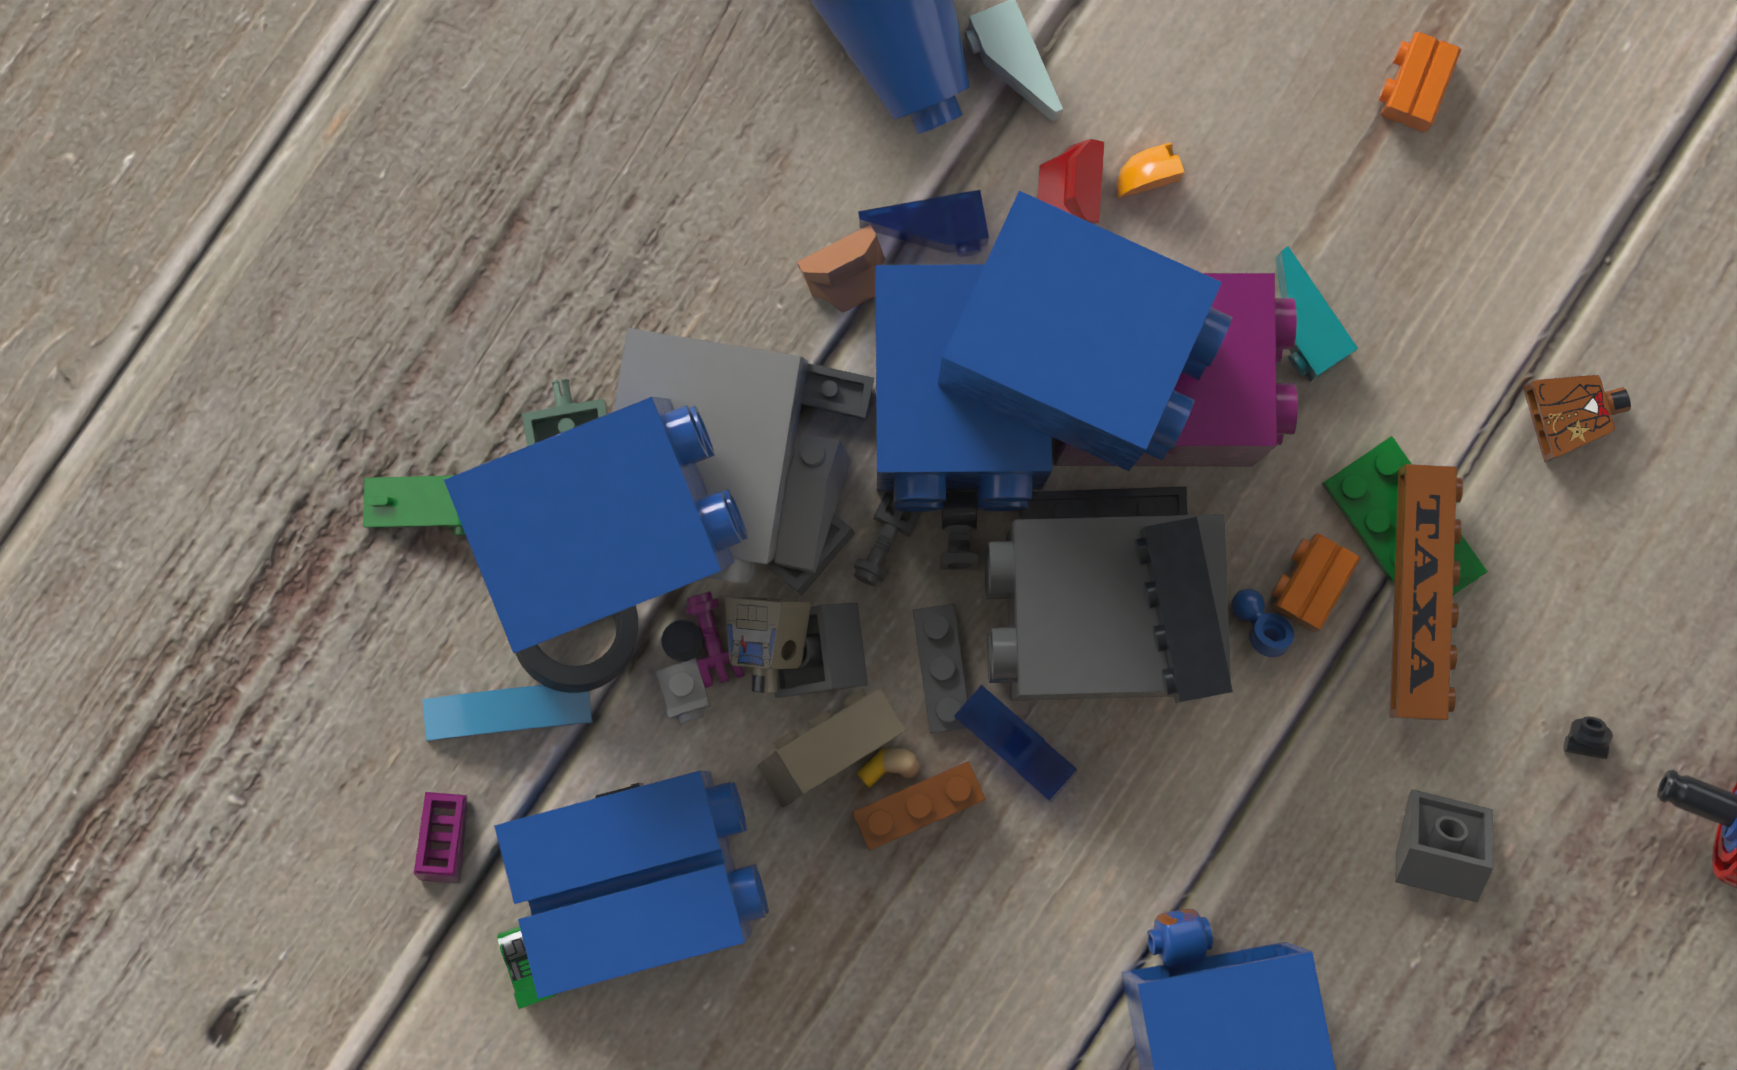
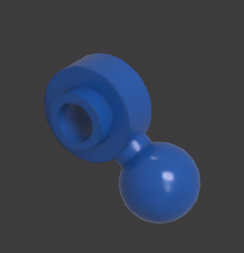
M1254 589L1238 591L1232 599V611L1238 619L1253 624L1249 632V640L1253 648L1267 657L1282 656L1294 640V630L1291 624L1280 615L1273 613L1265 614V602L1258 591Z

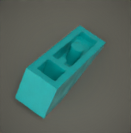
M1287 246L1280 251L1275 260L1280 297L1294 298L1296 304V340L1294 348L1289 349L1291 355L1288 356V359L1294 370L1301 377L1306 374L1311 382L1352 355L1358 347L1294 253Z

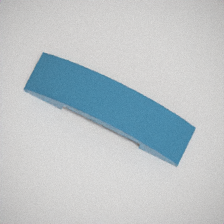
M544 685L422 699L426 741L593 723L589 691L567 693L553 690Z

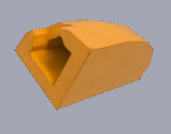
M1171 142L1145 149L1128 159L1120 169L1116 182L1117 199L1181 180L1184 169L1179 155H1173V145Z

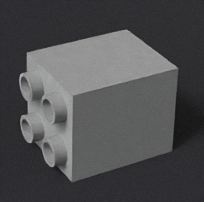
M627 328L614 411L649 397L670 399L674 410L688 405L689 408L697 407L715 451V456L696 463L707 493L712 495L729 489L737 504L748 534V539L729 547L735 562L707 578L749 583V578H754L756 563L768 564L775 558L788 472L794 454L809 360L796 355Z

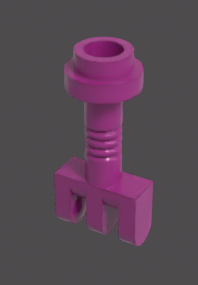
M711 591L687 598L689 606L685 607L687 615L696 614L700 629L703 630L702 634H704L703 638H705L704 642H706L705 646L708 657L697 660L704 687L713 686V678L709 672L713 668L717 669L720 682H727L729 678L725 665L731 663L729 660V650L724 651L722 641L719 639L718 628L715 627L716 622L712 612L713 608L719 606L718 599H713ZM732 665L733 672L737 678L745 676L742 666Z

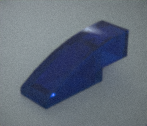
M983 685L974 692L954 715L960 723L1050 803L1053 802L1078 773L1076 767L1051 747L1044 738Z

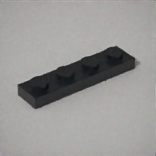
M1187 486L1032 492L1033 500L1028 501V509L1020 510L1021 520L1188 515Z

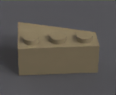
M880 688L868 695L864 689L857 691L842 701L845 706L844 710L833 716L828 709L808 722L812 729L803 735L798 736L794 730L773 743L777 750L759 763L757 767L783 808L906 731Z

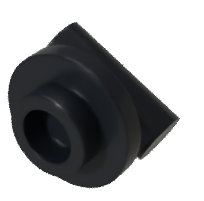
M1587 716L1576 719L1571 724L1568 736L1565 737L1563 751L1607 759L1613 733L1606 723L1599 718Z

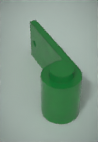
M455 475L364 478L363 527L442 526L453 528L454 536H466L444 482L445 479Z

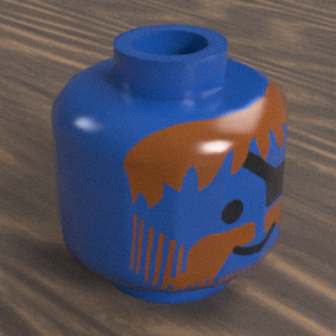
M1194 909L1160 913L1154 921V928L1147 932L1148 946L1151 954L1159 955L1163 964L1168 967L1199 963L1204 960L1207 950H1211L1213 946L1212 930L1208 919L1201 917Z

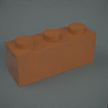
M967 761L853 811V814L870 851L986 799L970 762Z

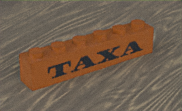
M1406 464L1398 469L1389 718L1441 721L1448 720L1449 712H1453L1455 709L1456 692L1455 688L1449 687L1450 670H1455L1457 664L1456 645H1451V628L1457 627L1459 617L1458 604L1452 603L1453 586H1458L1460 564L1459 561H1454V544L1460 543L1462 532L1461 520L1455 519L1456 503H1460L1462 500L1463 480L1462 478H1457V467Z

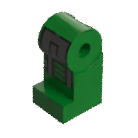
M520 925L498 933L499 947L515 991L513 994L518 1009L557 995L537 997Z

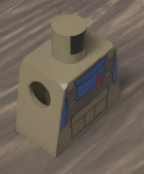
M725 597L729 660L732 665L753 667L752 692L776 693L778 669L799 668L802 664L811 602L761 597Z

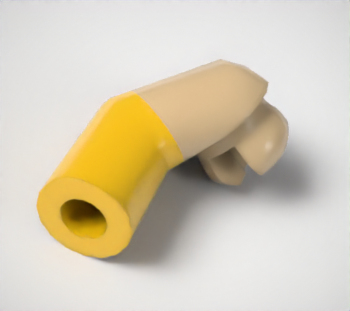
M883 748L859 769L856 774L870 788L886 772L900 773L906 779L912 778L919 772L920 763L915 759V754L908 749Z

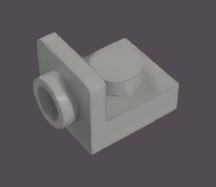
M696 658L656 670L667 706L668 718L678 717L680 724L704 717L702 709L711 707Z

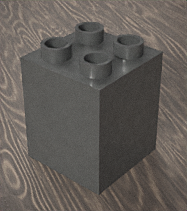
M1224 514L1014 520L1006 534V541L988 542V549H985L986 600L1008 599V628H991V633H987L989 683H1010L1011 701L1174 697V695H1166L1163 685L1162 669H1167L1168 665L1165 651L1158 652L1156 649L1153 626L1159 625L1156 607L1149 609L1147 605L1144 582H1149L1150 577L1147 564H1139L1135 539L1141 538L1140 531L1146 526L1197 517L1231 680Z

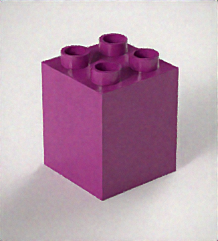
M1203 273L1222 282L1211 308L1233 317L1211 366H1206L1199 381L1182 373L1180 374L1174 390L1195 399V402L1174 448L1168 450L1163 461L1143 453L1134 466L1253 467L1277 445H1282L1284 435L1295 434L1298 414L1295 383H1276V363L1281 362L1283 349L1294 348L1297 327L1296 304L1294 298H1275V273ZM1055 438V466H1115Z

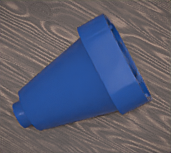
M810 0L894 120L910 115L917 134H921L963 115L955 95L968 89L970 86L955 0Z

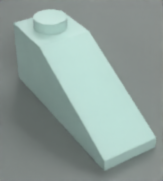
M1007 0L969 16V30L965 31L964 35L973 55L979 53L986 67L1052 122L1061 119L1063 107L1016 0Z

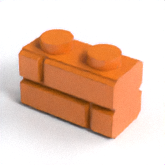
M1415 32L1409 42L1402 40L1393 59V64L1399 66L1394 80L1391 78L1386 79L1378 101L1385 103L1380 115L1397 123H1403L1405 126L1415 130L1427 132L1433 125L1462 49L1448 42L1439 41L1437 38L1422 32Z
M1316 533L1310 540L1302 538L1291 557V560L1297 562L1289 577L1285 574L1280 576L1270 594L1277 598L1272 608L1313 632L1320 631L1361 558L1321 534Z

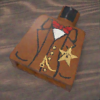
M1599 375L1540 379L1532 381L1523 387L1544 462L1553 460L1615 431L1612 415L1627 412L1631 409L1627 390L1621 387L1605 392Z

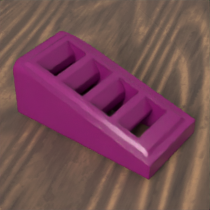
M425 792L414 875L418 880L460 883L467 795ZM434 808L456 809L455 816L434 815ZM432 826H452L453 832H433ZM431 842L451 844L450 850L431 849ZM429 860L448 861V867L429 866Z

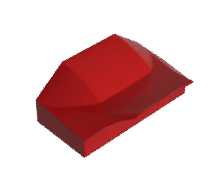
M1089 139L1073 144L1062 154L1040 164L1037 199L1092 224L1099 223L1104 142Z

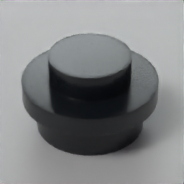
M677 620L670 623L663 631L661 638L662 648L671 659L685 662L695 658L700 653L703 646V635L694 623L687 620Z

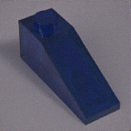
M980 190L858 211L860 228L871 225L876 233L945 253L957 251V256L959 257L978 254L982 252L981 247L988 246L989 234Z

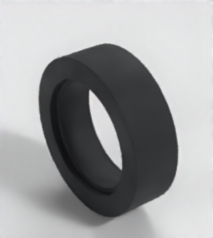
M636 605L612 614L616 625L614 642L609 650L594 662L578 666L562 664L547 656L538 644L516 652L517 659L533 679L553 690L581 693L600 688L611 682L623 671L633 654L638 635Z

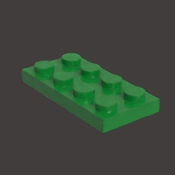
M1390 436L1327 479L1322 485L1394 586L1398 469L1412 463L1393 436ZM1461 534L1460 543L1454 544V561H1459L1460 579L1458 586H1453V595L1488 572Z

